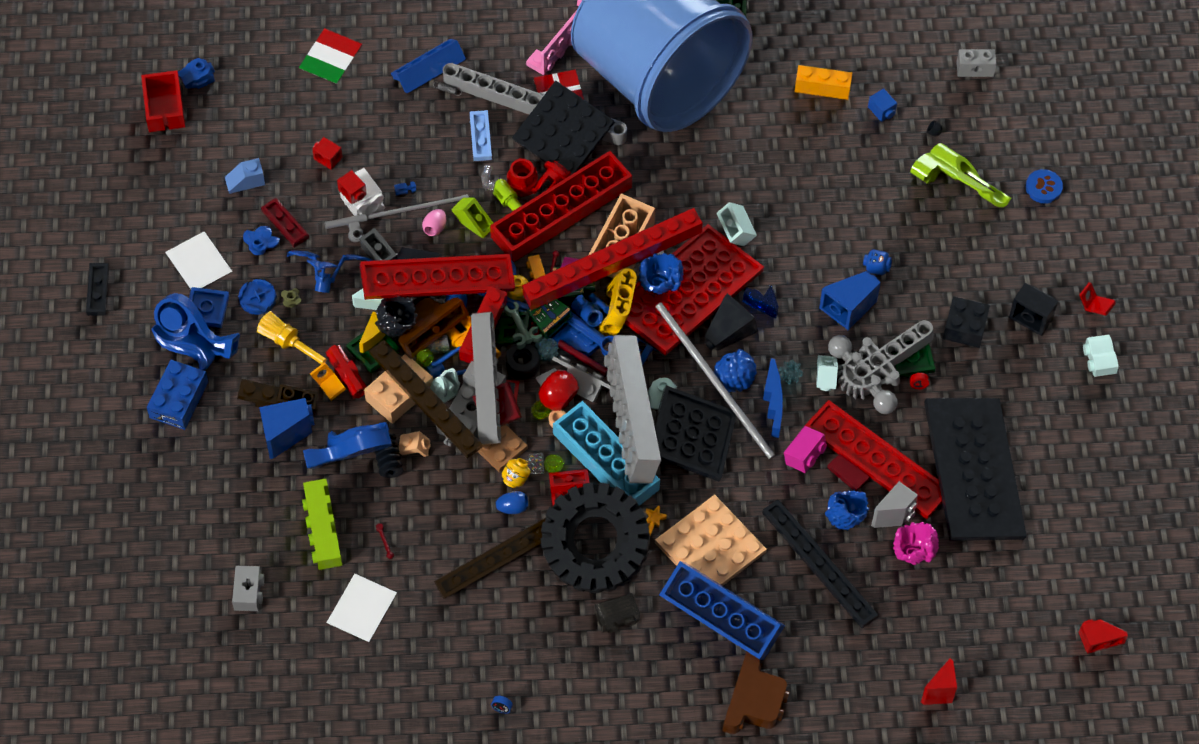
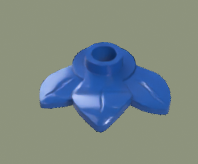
M260 226L255 232L246 230L243 234L244 242L249 245V250L254 255H262L266 249L274 248L280 242V238L272 236L271 228L268 226Z

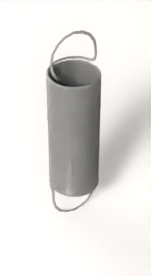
M439 82L437 89L456 95L458 90Z

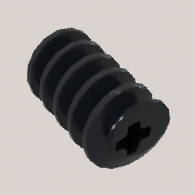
M389 433L392 445L374 453L380 476L394 478L400 476L404 470L401 468L403 464L400 461L401 456L398 454V442L395 441L397 437L395 434Z

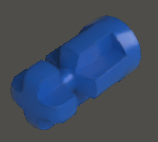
M410 182L409 186L406 183L395 184V195L408 194V190H411L412 193L416 192L415 182Z

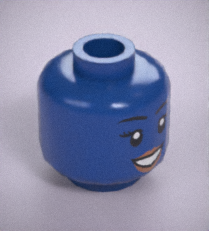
M872 249L868 255H865L863 260V266H866L868 273L881 276L890 271L892 257H889L886 251Z

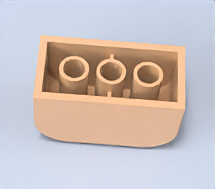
M621 194L589 255L654 226L655 208ZM635 263V264H632V265H630V266H628V267H626V268H630V269L633 270L634 267H635V265H636V263ZM621 270L608 275V277L614 278L616 273L620 272Z

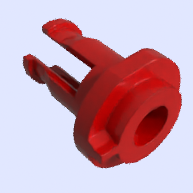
M547 161L544 164L546 172L538 180L537 185L531 189L532 193L535 194L547 179L552 183L549 186L551 188L569 177L571 172L557 161Z

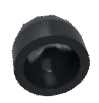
M933 120L927 128V133L931 136H939L942 133V125Z

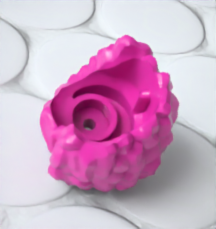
M912 522L910 526L905 525L897 529L893 542V549L897 559L917 565L922 561L929 563L935 558L939 549V539L936 530L931 524H925L924 522L915 524Z

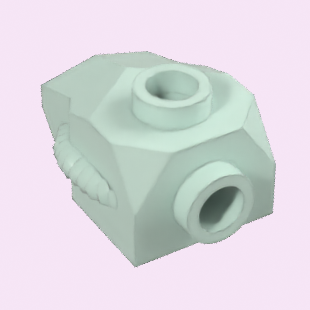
M454 368L445 370L431 383L430 389L443 403L451 400L458 393L460 382L458 381L456 370Z
M659 378L652 382L648 390L651 409H659L663 389L666 385L677 389V386L669 378Z

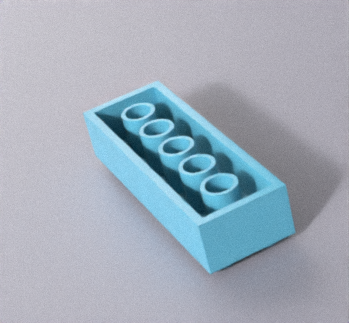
M583 401L553 423V435L600 483L610 484V487H618L624 490L628 496L631 495L637 501L639 506L660 490V479L656 475L653 483H629L628 475H625L626 463L625 459H622L623 447L619 443V437Z

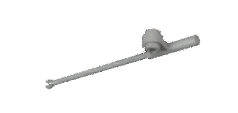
M466 194L368 215L361 214L326 221L325 228L330 229L348 225V238L352 242H359V238L364 236L359 222L460 201L462 198H469V196ZM354 232L358 233V238L353 235Z

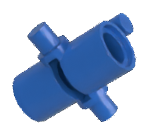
M594 293L589 295V299L592 302H589L583 295L577 296L572 302V310L589 326L596 328L603 320V314L600 310L608 314L609 306Z

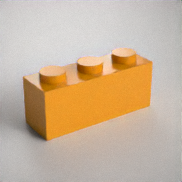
M798 65L795 92L848 100L852 72Z

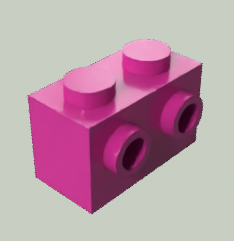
M804 426L784 451L786 465L806 473L810 467L814 466L819 455L823 454L826 450L825 434Z

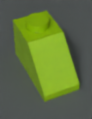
M462 198L451 209L461 224L481 238H484L490 232V225L493 222L475 198Z

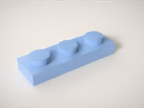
M488 110L471 111L470 124L473 160H492Z

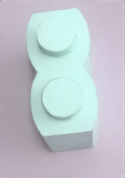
M1110 335L1087 338L1086 343L1083 344L1084 355H1088L1089 371H1092L1094 377L1117 374L1118 361Z

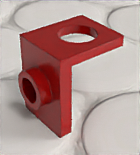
M1090 282L1079 294L1085 311L1106 316L1116 304L1113 299L1097 296ZM1089 290L1090 297L1086 300V293Z

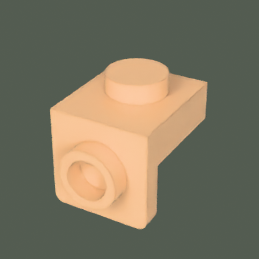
M418 431L400 435L399 453L401 455L420 453L423 457L428 456L430 439L423 433Z

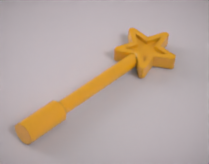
M657 506L654 511L646 509V513L649 516L646 520L647 523H650V536L654 525L660 527V520L667 519L666 514L660 513V506Z

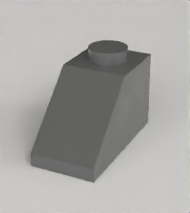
M375 228L359 238L361 248L370 259L374 261L393 260L397 257V254Z

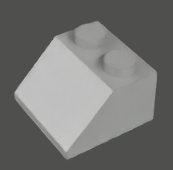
M899 481L876 506L871 526L874 528L902 526L906 521L910 522L916 514L914 510L918 505L916 503L918 495Z

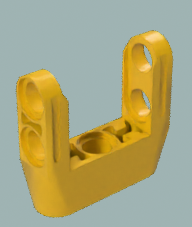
M625 268L616 273L607 286L606 295L611 298L609 311L598 329L604 336L617 335L630 312L637 280L636 273L630 268Z

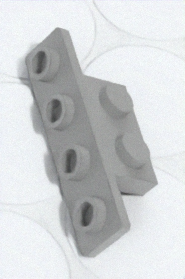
M560 355V357L553 356L552 360L567 367V372L573 374L578 381V395L591 402H595L603 386L610 389V382L603 380L604 376L596 372L591 374L586 371L587 367L578 363L575 366L569 363L571 359Z

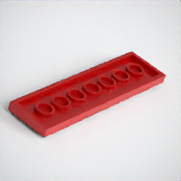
M510 254L360 262L365 300L394 298L398 296L421 297L486 293L489 286L505 292L515 290Z
M830 400L806 423L805 426L825 434L826 444L830 449L854 463L889 492L899 481L918 495L916 501L918 505L915 511L927 520L942 504L937 478Z

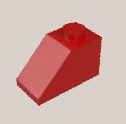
M1091 619L1083 622L1078 632L1087 654L1125 644L1128 637L1126 631L1101 619L1096 621Z

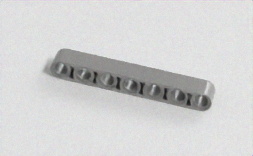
M492 312L474 313L471 315L478 438L482 445L501 443L499 401L496 400L499 399L498 389L495 388L498 386L494 318Z

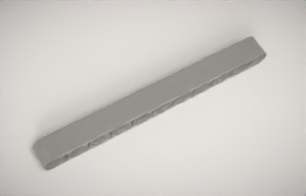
M448 63L443 67V81L446 85L529 115L544 96L535 91L454 63ZM613 119L615 123L602 140L615 145H622L627 140V126L625 123Z

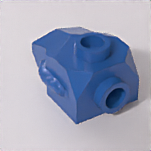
M196 58L178 72L185 88L199 89L215 82L213 75L215 70L212 64L207 63L204 59Z

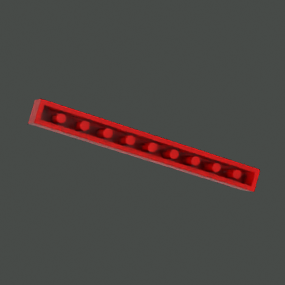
M695 208L687 210L522 285L523 296L530 309H536L701 234L703 223Z

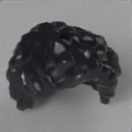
M401 296L382 299L381 304L377 308L376 315L378 320L375 322V325L387 336L404 335L406 331H410L413 325L416 324L417 314L414 313L416 308L414 307L413 300Z

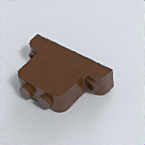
M425 298L414 306L416 308L414 313L417 314L416 324L413 325L410 331H406L404 335L400 336L398 341L404 353L412 359L469 316V313L463 301L459 298H452L443 304L430 298Z
M746 652L723 724V732L729 734L738 733L740 729L742 730L744 723L766 729L774 728L777 720H782L784 709H781L783 702L787 703L790 691H786L787 682L785 679L761 672L762 664L760 659L749 652Z

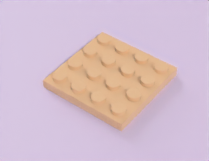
M713 495L655 539V544L676 566L680 561L686 562L722 586L767 551L762 543L716 495Z

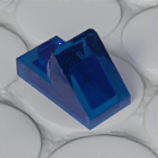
M772 285L765 295H762L758 290L746 288L743 295V303L776 319L779 306Z

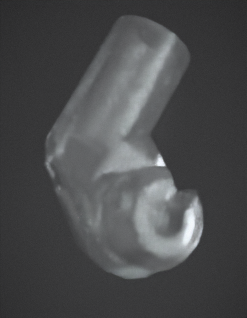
M485 165L481 173L482 186L486 191H493L495 182L490 181L493 171L491 165Z

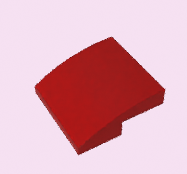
M588 469L549 473L552 506H554V501L561 494L564 496L568 493V489L575 486L577 488L583 487L584 483H590Z

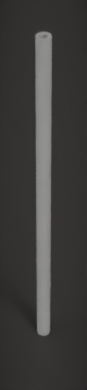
M663 303L657 304V310L768 459L775 456L774 452Z

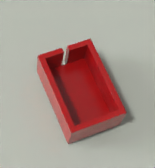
M178 70L141 75L149 132L163 131L165 127H169V130L186 128Z

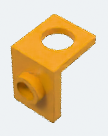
M325 362L310 373L331 401L346 390L345 386ZM321 370H326L325 375L317 377Z

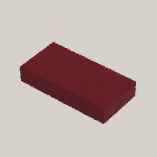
M841 454L827 466L831 472L856 492L870 479L866 473Z

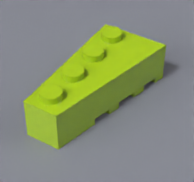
M327 479L304 482L306 499H302L304 511L308 510L309 516L305 517L307 528L312 530V534H308L310 546L314 545L315 551L311 552L313 564L317 563L319 570L342 566Z

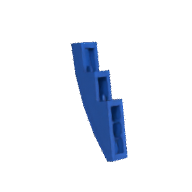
M771 358L763 401L770 402L767 418L774 420L771 437L779 438L783 413V394L776 361Z

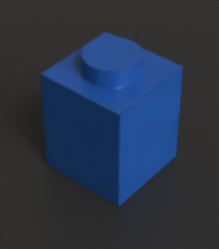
M883 88L869 97L868 108L882 122L895 115L897 102Z

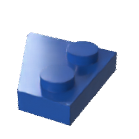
M570 324L550 339L552 346L557 345L561 339L588 357L600 348L599 345Z

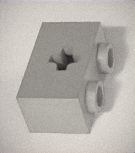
M959 49L956 61L957 76L994 77L996 68L995 49Z
M260 566L235 567L232 598L234 611H258L259 604H262L263 592H260V586H264V574H261Z

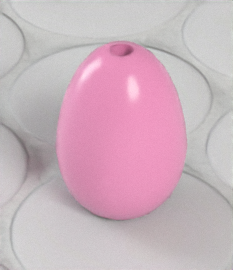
M435 209L426 215L422 228L427 235L437 236L444 230L446 225L445 212L441 209Z

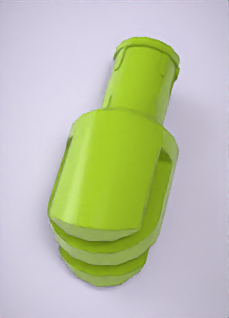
M498 179L493 190L494 196L504 207H509L512 211L521 207L522 204L517 200L518 194L505 180Z

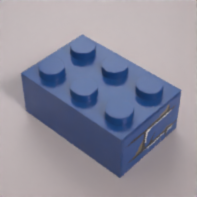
M170 360L147 405L149 418L185 430L208 384L206 371Z

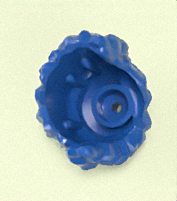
M654 254L653 257L649 256L648 259L645 258L641 262L638 280L645 291L662 294L669 290L677 291L683 280V264L681 260L675 258L674 254Z
M742 349L724 355L714 366L715 375L729 393L742 392L749 388L755 380L757 373L754 359Z
M840 491L832 494L828 501V510L825 512L829 522L838 529L849 530L859 525L867 517V511L869 510L866 493L862 491Z

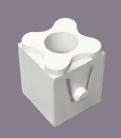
M362 168L355 172V174L366 184L367 195L361 201L351 204L340 193L341 199L354 216L378 213L385 209L382 191L365 168Z

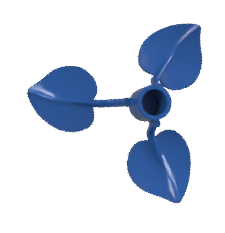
M293 250L287 253V257L298 255L312 259L307 260V262L314 266L315 291L330 293L331 283H334L335 277L344 261L353 259L374 261L361 255L348 254L343 255L339 264L336 265L330 262L318 261L317 258H320V255L308 251ZM337 267L332 277H330L329 273H325V268Z

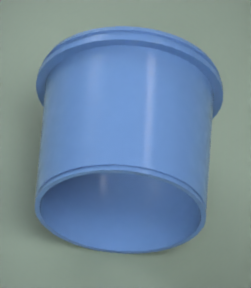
M582 0L573 19L571 43L574 50L635 105L637 117L642 123L657 131L672 132L683 129L701 119L733 87L749 57L752 46V30L749 21L740 9L734 5L720 4L716 0Z

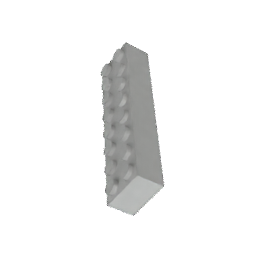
M614 335L612 343L608 345V354L604 357V365L608 368L607 381L611 384L610 396L614 400L613 412H616V427L620 431L619 443L623 447L622 459H625L626 463L625 475H628L629 483H653L661 462V456L637 336Z

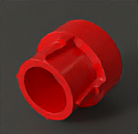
M519 158L510 166L507 173V183L518 196L531 195V189L538 182V171H536V167L533 166L531 161Z

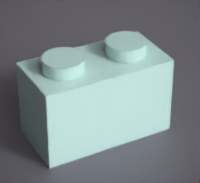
M729 202L717 212V216L730 243L745 246L757 236L742 205Z

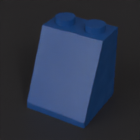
M865 271L825 286L822 289L819 309L849 330L877 302L881 282L876 276L870 275Z
M306 398L259 407L270 459L277 457L312 433L311 426L315 425L311 404L307 405Z

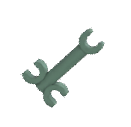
M514 302L515 309L510 310L506 305V315L513 318L520 333L513 335L514 342L517 340L521 341L517 343V349H523L526 344L531 342H540L542 335H533L538 332V327L534 326L528 332L519 315L518 303Z

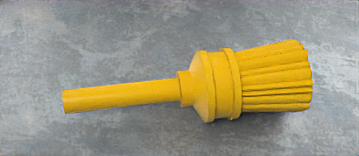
M269 311L260 320L257 333L274 340L275 344L280 345L283 349L296 347L318 363L326 362L327 359L299 341L300 338L297 337L298 330L291 327L290 324H285L273 312Z

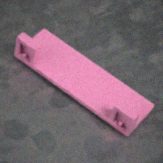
M577 0V6L580 5L582 0ZM576 12L542 52L537 49L526 61V66L542 75H545L548 70L551 71L557 59L563 57L568 46H572L571 27Z

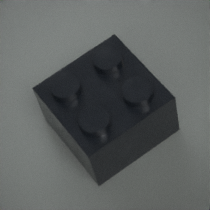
M1024 283L1013 300L1009 318L1042 336L1054 318L1058 300L1052 295L1038 290L1037 287Z
M953 296L943 339L980 348L990 305Z

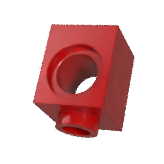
M325 137L313 146L314 160L330 170L343 158L341 147Z
M352 170L337 180L338 190L351 204L361 201L367 195L366 184Z

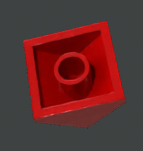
M951 658L925 686L921 700L923 705L953 703L957 682L954 662Z

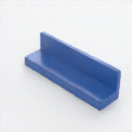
M449 39L393 71L391 75L394 80L400 81L405 93H409L442 74L443 67L446 64H459L466 58L458 41Z

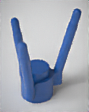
M461 346L425 366L427 372L433 376V379L439 377L445 371L442 362L456 354ZM466 369L456 371L457 375L464 374Z

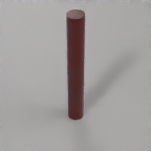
M559 340L557 344L559 348L605 376L608 369L563 340Z

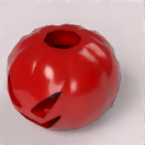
M557 370L551 373L539 389L540 402L552 411H562L579 391L578 381L573 374L565 370Z

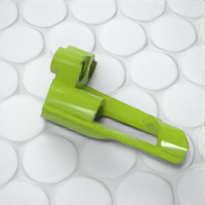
M942 143L934 146L930 153L921 156L910 170V173L927 184L934 182L942 171L954 180H960L977 190L982 198L997 207H1005L1011 200V197L981 179L976 169L965 157ZM970 176L974 177L975 179H977V180L980 181L981 183L977 182L976 180H974V179L971 178Z

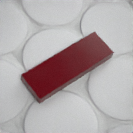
M277 198L261 207V211L294 248L309 239V234Z

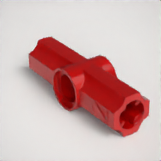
M340 345L331 346L325 353L329 362L334 367L336 376L345 384L353 398L359 399L365 394L364 389L367 386L359 376L355 363L348 359Z

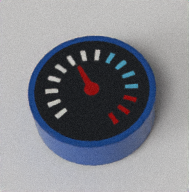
M495 696L491 706L494 710L506 714L511 711L513 704L511 700L504 696Z

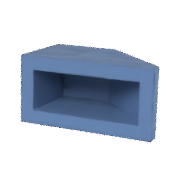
M259 158L241 162L225 176L229 194L265 185Z

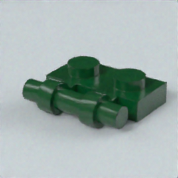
M528 311L519 312V315L529 332L531 328V318L529 317ZM502 313L495 327V333H499L498 337H495V345L506 346V344L521 342L520 340L514 342L513 336L506 337V333H520L513 318L507 316L506 313Z

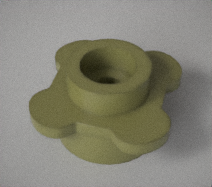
M297 288L281 292L285 307H295L301 303V298L298 295L300 292Z

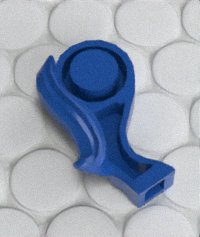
M170 294L156 305L154 310L156 325L151 329L156 341L163 348L192 357L198 362L199 369L204 371L213 362L215 356L221 355L224 358H231L237 353L240 334L236 333L223 337L215 335L209 330L196 305L185 295Z
M387 422L351 428L339 435L331 431L328 433L327 448L303 450L307 468H320L325 464L390 447L392 442Z

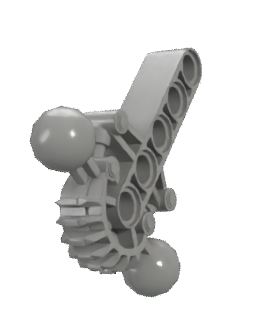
M922 320L880 349L870 338L866 337L863 339V346L860 348L859 353L851 352L852 343L845 335L832 337L828 344L830 354L835 358L845 361V364L838 365L839 371L837 372L838 384L841 385V390L846 391L848 396L853 394L855 399L859 395L862 400H864L866 395L872 394L874 397L873 405L876 411L881 414L892 413L898 404L897 397L891 391L882 390L881 385L886 383L897 386L900 384L899 372L894 367L933 340V326L929 321ZM923 330L929 331L927 334L920 333ZM907 341H912V342H913L912 344H909V345H908V344H905V342H907ZM892 351L898 352L896 355L889 354ZM867 355V358L862 360V356ZM876 362H882L879 366L874 365ZM862 372L867 373L865 376L858 375Z

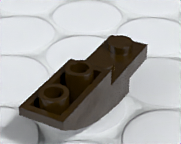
M241 379L237 399L256 403L255 407H263L306 398L307 405L311 404L312 411H315L318 392L280 384V387Z

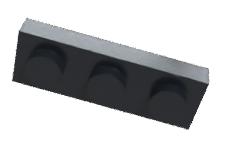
M89 263L87 316L106 315L109 279L108 263Z

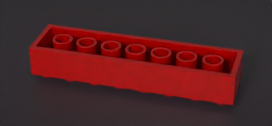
M609 151L490 225L491 238L505 254H510L511 260L515 262L631 189L632 174Z

